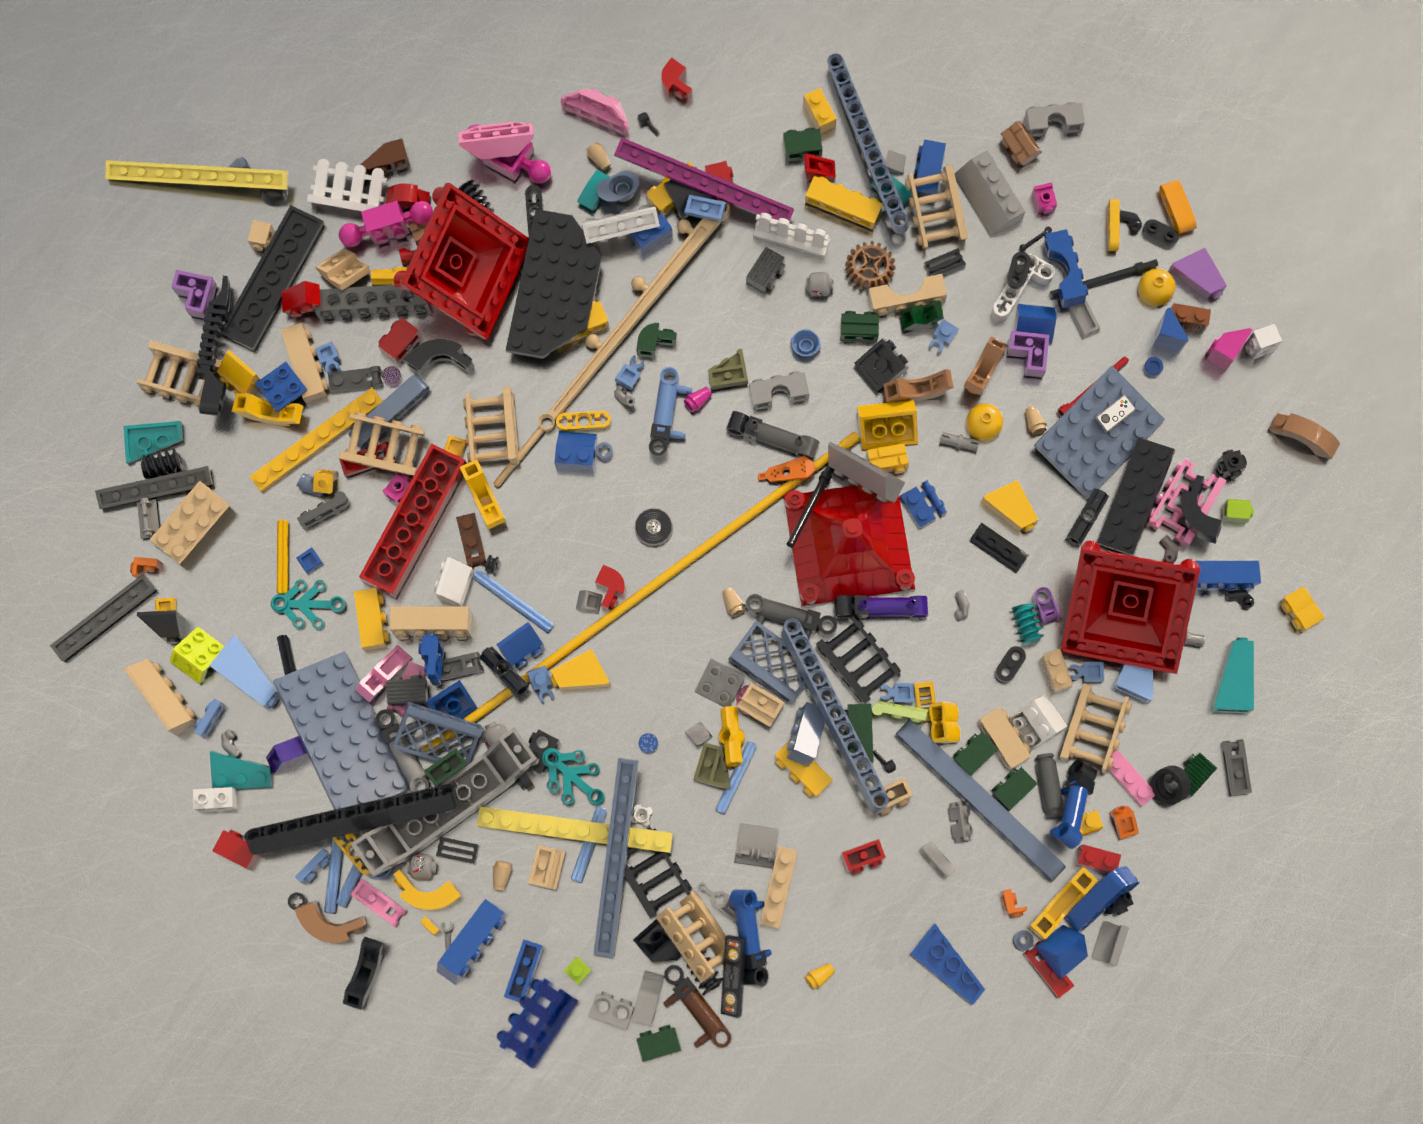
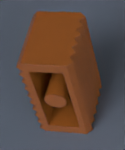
M1173 303L1171 309L1183 330L1186 329L1188 331L1190 329V331L1194 330V332L1198 331V333L1200 331L1202 333L1205 332L1209 325L1211 309Z

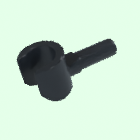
M646 112L638 115L637 119L640 125L647 123L656 135L659 133Z
M877 750L873 751V754L882 763L887 773L896 770V765L892 759L886 762L885 758Z

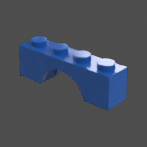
M1067 229L1045 234L1044 245L1048 259L1061 262L1068 271L1066 279L1059 283L1058 293L1062 307L1085 303L1086 296H1088V288L1082 282L1083 271L1077 265L1079 259L1077 252H1074L1072 248L1074 246L1072 235L1069 236Z

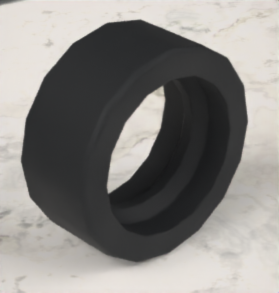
M1178 766L1164 767L1156 771L1152 777V790L1156 798L1162 803L1173 805L1186 799L1190 794V778ZM1166 774L1171 775L1178 783V795H1171L1164 785Z

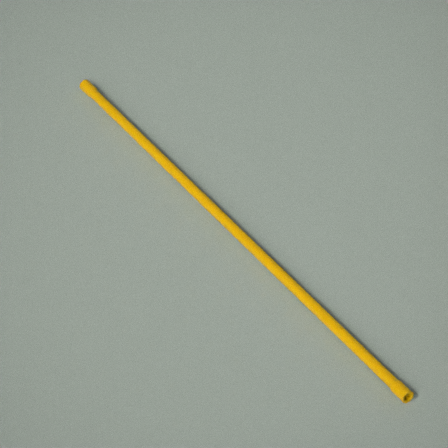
M853 431L837 445L849 449L861 439ZM828 452L814 461L815 472L828 463ZM788 480L531 670L543 665L547 669L804 480ZM527 673L521 676L527 684L530 682ZM506 687L465 717L464 720L475 723L512 696L513 693ZM452 730L442 734L445 742L456 737ZM439 736L430 743L432 747L442 744L443 741ZM427 744L422 749L425 752L431 748L429 744Z

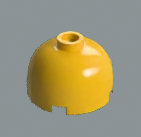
M1163 269L1147 271L1140 278L1137 286L1140 299L1146 305L1152 307L1168 304L1176 290L1173 276Z
M982 403L969 411L965 427L967 433L975 438V440L989 442L1001 433L1004 420L1001 411L996 406Z

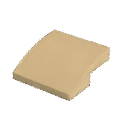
M345 248L316 266V270L328 282L340 290H344L370 273L369 266L358 261L356 254Z

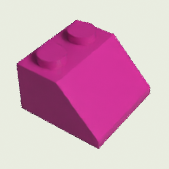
M1247 328L1223 333L1221 338L1216 337L1207 351L1209 356L1206 360L1226 371L1253 330Z

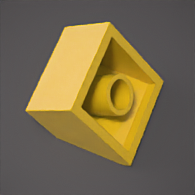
M228 350L217 371L221 377L219 380L226 382V387L232 386L235 394L250 393L254 395L259 390L255 383L260 378L252 369Z

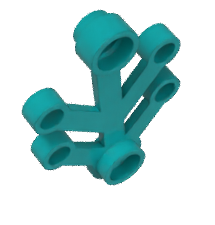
M302 579L297 580L284 595L277 594L271 600V608L276 613H284L292 621L293 626L299 630L304 628L305 621L301 617H297L290 608H298L312 622V626L316 630H320L324 627V621L317 617L309 608L332 609L334 612L339 613L346 607L344 599L340 596H334L330 601L311 600L318 592L325 591L326 583L323 580L315 581L314 586L298 600L291 599L298 592H303L307 589V583ZM304 583V587L299 589L298 584ZM319 583H323L321 589H317ZM279 601H284L282 607H278ZM337 602H341L340 608H335ZM301 620L302 624L296 626V621ZM321 621V625L316 627L315 622Z
M549 748L542 754V762L548 767L549 781L547 782V789L552 792L559 789V782L556 776L557 768L562 772L563 795L561 796V801L564 804L569 805L574 801L571 781L587 794V799L591 804H600L604 799L603 792L600 789H592L576 775L582 773L595 775L599 772V766L596 763H589L584 766L567 767L562 761L574 760L581 762L585 758L584 752L575 750L572 753H560L555 748ZM577 752L581 753L579 760L575 757ZM550 754L554 755V760L552 762L548 760V756ZM591 765L596 767L595 772L590 771ZM555 782L556 788L552 790L550 784ZM593 793L598 795L596 800H593L591 797ZM566 795L571 797L569 802H566L564 799Z

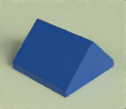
M1018 304L1015 331L1049 335V344H1052L1056 325L1055 307Z
M1169 307L1159 322L1153 345L1180 352L1185 347L1189 338Z
M460 680L427 700L431 709L461 719L478 709Z
M1065 925L1060 926L1047 939L1035 947L1059 979H1062L1088 957L1084 934Z

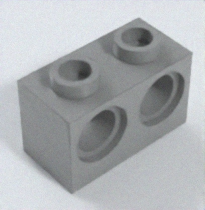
M603 991L601 995L596 993L588 1017L627 1030L635 1008L631 1006L632 1002L622 998L620 1001L613 1000V995ZM600 1001L608 1003V1010L606 1012L598 1011L597 1005ZM619 1008L627 1010V1016L624 1019H618L616 1016V1011Z

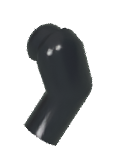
M1120 210V219L1126 220L1132 230L1138 231L1141 229L1142 222L1136 213Z
M1246 590L1226 592L1227 600H1238L1246 608L1254 606V598Z

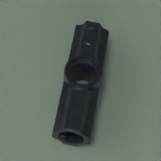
M1096 488L1092 492L1066 537L1074 544L1081 546L1109 498L1106 492ZM1089 513L1092 516V520H1086L1083 514Z
M493 646L487 647L482 651L480 659L516 697L522 696L527 692L529 685ZM506 669H507V672H506V673L501 674V672H502L503 670H506Z

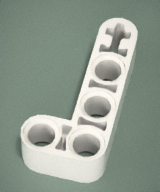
M1028 254L1033 267L1029 268L1024 286L1020 289H1012L1006 284L992 309L993 319L998 322L1007 319L1030 280L1040 285H1048L1055 273L1053 266L1035 255ZM1041 272H1047L1049 277H1043ZM1006 293H1012L1015 298H1008ZM1004 304V305H1005L1004 311H1002L1001 313H999L998 311L1001 309L1002 305Z

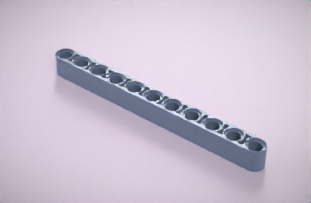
M838 53L831 54L827 59L829 72L892 229L897 234H903L909 228L906 212L842 55ZM835 63H839V64H840L839 66H836V67L833 66ZM840 79H846L844 82H839ZM847 94H852L849 98L845 97ZM853 110H859L857 113H851ZM860 125L865 126L863 129H858ZM866 141H871V144L865 145L864 143ZM872 157H878L875 161L870 160ZM878 173H885L881 177L876 176ZM887 188L891 189L890 192H887V193L882 192L884 189H887ZM893 204L898 205V206H897L896 208H894V209H890V208H889V207H890L891 205H893ZM899 220L904 221L901 225L895 224Z
M793 618L788 619L784 623L781 635L868 808L873 813H881L889 803L888 795L800 622ZM787 627H792V628H794V629H795V632H794V633L789 632V631L787 630ZM795 644H801L804 649H798ZM804 661H810L813 666H806ZM812 678L820 679L821 683L816 684ZM821 695H827L830 701L823 700ZM830 712L837 713L839 718L831 717ZM839 729H844L847 735H841ZM847 747H854L856 753L849 752ZM856 764H862L865 770H859ZM865 781L872 782L874 788H868L865 785ZM874 799H880L883 805H876Z
M908 720L895 733L910 750L1048 880L1053 882L1066 868L1046 846L943 749L934 743L914 722Z

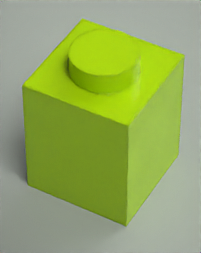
M1227 499L1224 502L1223 522L1247 523L1254 513L1251 500Z
M576 957L565 968L564 972L577 985H580L590 975L592 970L579 957Z

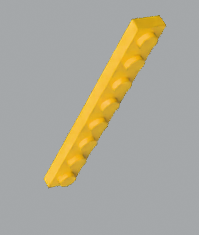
M373 387L249 477L262 493L353 427L355 420L349 418L350 414L361 412L367 416L383 400Z

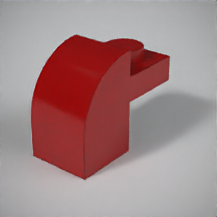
M672 57L666 63L661 73L663 91L668 97L674 92L678 98H684L689 101L692 97V88L682 82L686 76V67Z
M395 184L387 188L386 204L397 201L402 210L412 207L414 203L419 201L429 203L430 192L418 189V185Z
M603 565L595 584L607 590L601 607L609 612L610 608H614L618 601L617 595L624 598L626 588L621 574Z

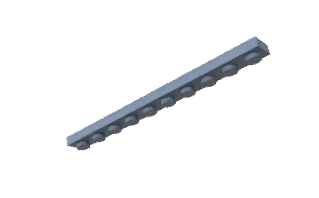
M618 758L593 955L613 958L615 954L639 760Z

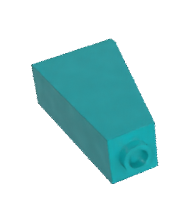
M1238 637L1230 643L1211 711L1250 713L1254 710V641H1248L1246 637Z

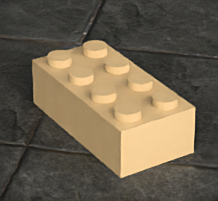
M199 481L150 538V541L180 565L230 505Z
M390 606V631L394 636H397V639L403 640L409 639V636H417V639L422 640V636L425 634H434L440 640L447 639L448 636H455V639L464 640L467 637H472V613L468 606Z

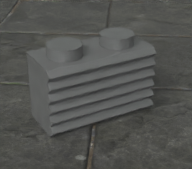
M765 247L746 276V282L764 293L767 289L771 290L776 282L774 278L777 274H781L786 267L784 264L785 257Z
M421 675L411 676V679L403 680V677H391L390 681H386L387 704L389 706H404L408 701L418 705L428 704L427 680L422 678Z

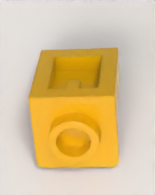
M318 469L314 473L313 492L331 494L333 492V482L337 479L338 471Z

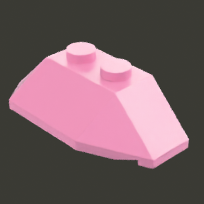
M587 88L561 97L562 108L628 136L629 125L621 104L616 98L606 97L595 89L590 90Z
M507 122L476 126L467 129L465 132H458L459 146L479 159L518 155L534 138L533 124Z

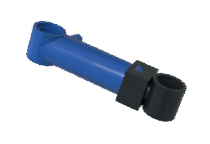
M1082 758L1073 762L1070 767V774L1072 776L1067 778L1066 786L1061 789L1062 795L1068 794L1061 824L1050 830V834L1055 835L1069 849L1076 848L1082 841L1083 835L1080 832L1083 815L1088 795L1093 794L1094 780L1097 777V770Z
M735 889L730 894L729 902L732 908L735 909L739 937L746 938L743 984L761 987L768 982L769 974L763 965L767 964L766 957L770 956L772 951L770 949L761 950L755 910L763 907L765 903L762 900L757 901V895L753 890Z

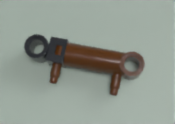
M678 965L668 966L664 972V978L667 983L675 986L672 989L675 993L663 1002L664 1006L667 1008L679 999L705 1032L694 1042L696 1048L702 1046L708 1040H711L718 1048L727 1047L732 1039L730 1031L689 977L684 979L682 968ZM671 970L679 971L680 977L678 980L672 981L669 979L668 975ZM719 1032H724L727 1035L728 1039L724 1044L716 1041V1035Z

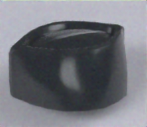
M260 188L261 198L270 206H278L287 201L288 188L287 190Z

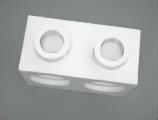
M1272 324L1253 331L1248 338L1245 348L1252 359L1274 352L1282 342L1276 325Z
M233 787L193 789V809L198 812L236 810L237 790Z

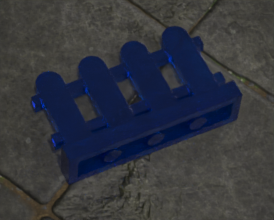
M545 978L543 981L534 979L531 982V988L535 993L531 998L523 996L520 999V1006L524 1008L520 1015L517 1013L509 1015L508 1022L512 1025L509 1032L501 1030L497 1033V1040L501 1042L499 1047L504 1050L506 1047L516 1052V1058L532 1069L578 1002L577 999L562 989H559L557 992L548 986L550 981ZM540 996L550 1001L547 1008L537 1003ZM529 1013L539 1018L536 1025L526 1020ZM518 1030L528 1036L524 1042L514 1037Z

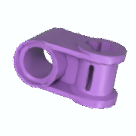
M1047 587L1038 588L1032 596V601L1036 605L1035 608L1041 625L1045 626L1046 623L1056 619L1058 621L1061 620L1060 610L1055 603L1050 589ZM1038 593H1044L1047 597L1046 601H1040L1037 596Z

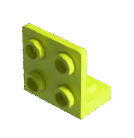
M197 627L173 648L170 663L200 685L205 680L209 665L224 646Z

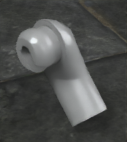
M1166 535L1160 540L1166 547L1165 560L1169 563H1174L1178 558L1179 548Z
M960 590L955 593L960 604V609L955 611L958 620L966 619L969 616L970 606L964 590Z
M228 729L221 735V746L230 756L236 757L240 751L233 745L232 739L235 737V732Z

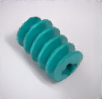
M1021 604L1011 608L1012 610H1017L1013 616L1019 618L1015 621V624L1021 625L1017 628V631L1023 633L1019 636L1021 640H1025L1021 643L1022 646L1039 642V639L1044 637V634L1037 633L1042 627L1036 626L1040 619L1033 618L1038 614V612L1031 611L1036 607L1034 604Z

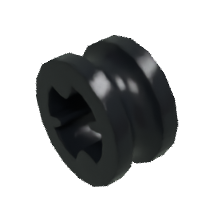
M492 555L488 556L485 565L486 572L490 570L495 574L499 557L493 558Z
M295 892L288 897V905L291 909L295 910L297 908L295 907L296 904L292 903L296 896H300L299 899H302V903H299L298 907L307 904V899L302 893Z

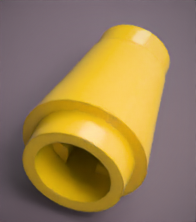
M827 963L807 972L808 975L805 976V980L812 990L819 989L835 973V970L830 963Z

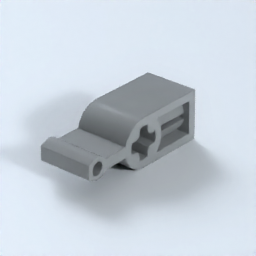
M700 882L698 889L711 896L712 906L733 923H736L735 909L732 908L729 902L730 896L723 891H716L714 893L706 887L705 883ZM724 896L723 901L725 903L716 905L715 897Z
M644 971L632 1022L652 1026L664 975Z

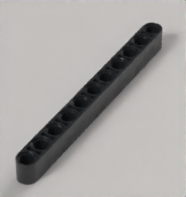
M444 784L252 828L244 834V839L250 853L258 855L456 809L460 802L455 787L452 784Z

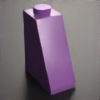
M1206 248L1172 263L1169 271L1205 299L1220 297L1224 294L1223 291L1227 287Z

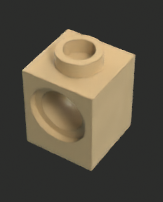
M253 220L247 239L252 249L256 251L266 250L275 231L272 224Z

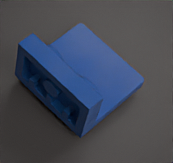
M286 361L255 383L276 412H279L307 392V388Z

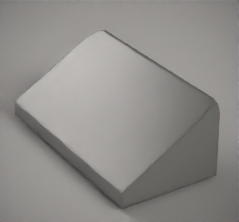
M928 841L920 848V852L944 878H948L956 870L932 841Z

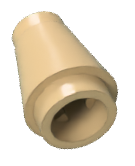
M596 142L586 149L587 156L602 171L611 165L603 145Z
M1036 406L1026 408L1029 432H1032L1033 435L1044 433L1047 430V423Z
M732 587L722 592L728 614H731L732 617H738L746 611L744 608L745 604Z
M495 861V865H493V889L504 891L512 870L510 868L511 863Z

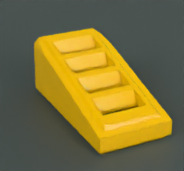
M932 680L914 682L917 708H921V704L936 703ZM929 687L930 691L919 692V688ZM920 696H931L930 699L920 700ZM928 715L926 721L922 720V722L931 721L930 716Z

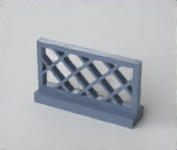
M758 621L753 623L728 658V660L789 704L794 702L806 684L804 680H801L802 675L797 665V675L787 676L785 666L796 663H785L783 652H789L785 641ZM756 627L763 631L764 639L753 640L752 632ZM767 641H777L779 650L769 652ZM765 642L766 652L756 654L754 643ZM751 643L753 654L745 655L739 651L744 644ZM780 653L782 664L771 665L770 654ZM767 655L769 666L761 667L757 664L756 656ZM804 661V663L813 666L810 661ZM782 666L784 677L776 678L773 675L772 668ZM798 678L799 687L796 691L789 687L788 679Z
M408 701L392 748L437 762L441 758L437 757L435 750L445 746L449 753L450 750L447 745L458 740L462 748L458 751L460 753L464 752L466 756L465 761L469 764L483 729L480 724ZM411 717L415 718L419 725L408 730L405 723L407 718ZM433 724L437 731L426 735L423 726ZM421 728L425 737L414 742L410 733ZM448 729L452 730L456 737L445 742L442 732ZM407 734L412 741L407 746L398 744L400 737ZM439 734L443 743L432 747L429 738ZM465 736L474 738L472 744L463 747L460 738ZM427 740L431 749L425 752L419 751L416 745Z

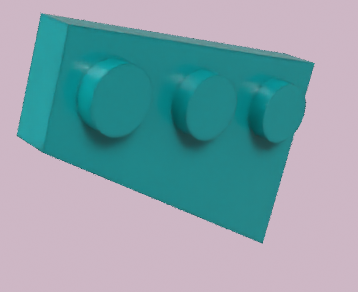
M181 421L123 426L126 464L141 459L143 455L148 456L150 453L153 454L183 441Z
M210 751L212 788L233 787L234 789L272 786L271 766Z

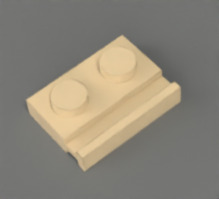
M750 683L737 708L771 727L785 702L755 684Z
M537 845L528 884L557 890L566 852Z

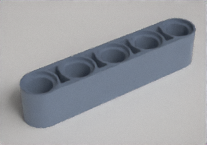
M414 374L366 417L373 419L374 416L385 418L384 422L392 423V420L396 421L419 401L429 391L430 387L418 374ZM362 422L357 443L361 449L369 445L373 424ZM381 427L379 436L387 429L386 427ZM352 429V430L349 432V434H348V436H349L350 438H351L353 429Z

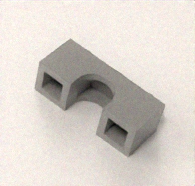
M1082 103L1050 104L1047 107L1032 106L1025 113L1026 128L1031 136L1046 135L1048 121L1058 120L1062 123L1064 132L1081 131L1085 125Z
M794 371L787 376L774 375L771 379L767 380L761 378L753 380L752 383H749L753 409L772 406L771 395L777 390L787 392L790 402L809 399L810 393L805 372Z

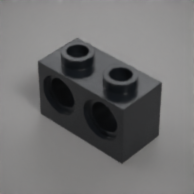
M538 729L536 733H532L528 742L530 743V750L535 756L539 757V762L536 765H531L528 770L543 776L547 766L542 762V754L546 749H557L560 741ZM547 739L548 745L545 748L538 747L539 740ZM553 754L548 756L549 761H551Z

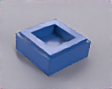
M312 547L296 557L307 574L323 564Z

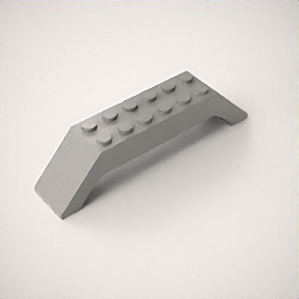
M515 727L499 737L484 754L440 784H452L455 787L460 802L456 809L378 827L365 833L351 843V845L372 876L375 877L408 860L412 855L419 853L476 812L480 807H483L504 792L537 758Z

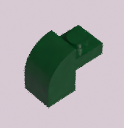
M934 300L923 307L910 306L900 312L903 330L916 331L933 328L938 325V321L944 319L941 301Z
M659 323L645 326L638 336L637 355L656 357L657 344L676 345L677 332L671 329H663L661 331Z

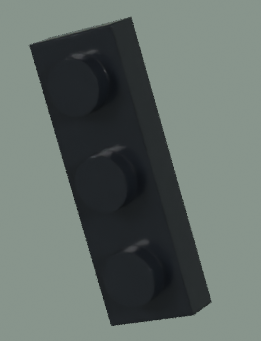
M982 522L970 538V540L1017 572L1029 556Z

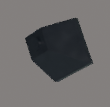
M176 610L137 612V617L159 637L167 641L168 644H177L179 640L184 639V617Z
M657 919L633 939L652 962L677 960L682 956Z

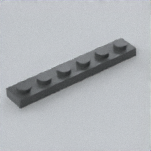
M209 466L103 488L95 490L99 509L140 501L141 498L149 499L190 490L199 481L206 486L212 485L213 481Z
M144 574L140 575L52 643L50 647L61 661H65L156 589Z

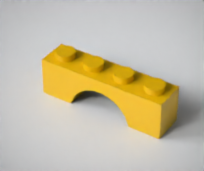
M1084 867L1080 868L1028 928L1042 941L1047 939L1067 913L1087 894L1098 880Z

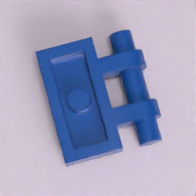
M928 480L921 483L925 489L924 491L920 492L916 486L900 495V499L919 529L936 520L933 512L938 510L941 516L947 513L944 502L938 498L935 493V487L931 486ZM927 496H929L931 501L933 502V505L930 507L924 499Z

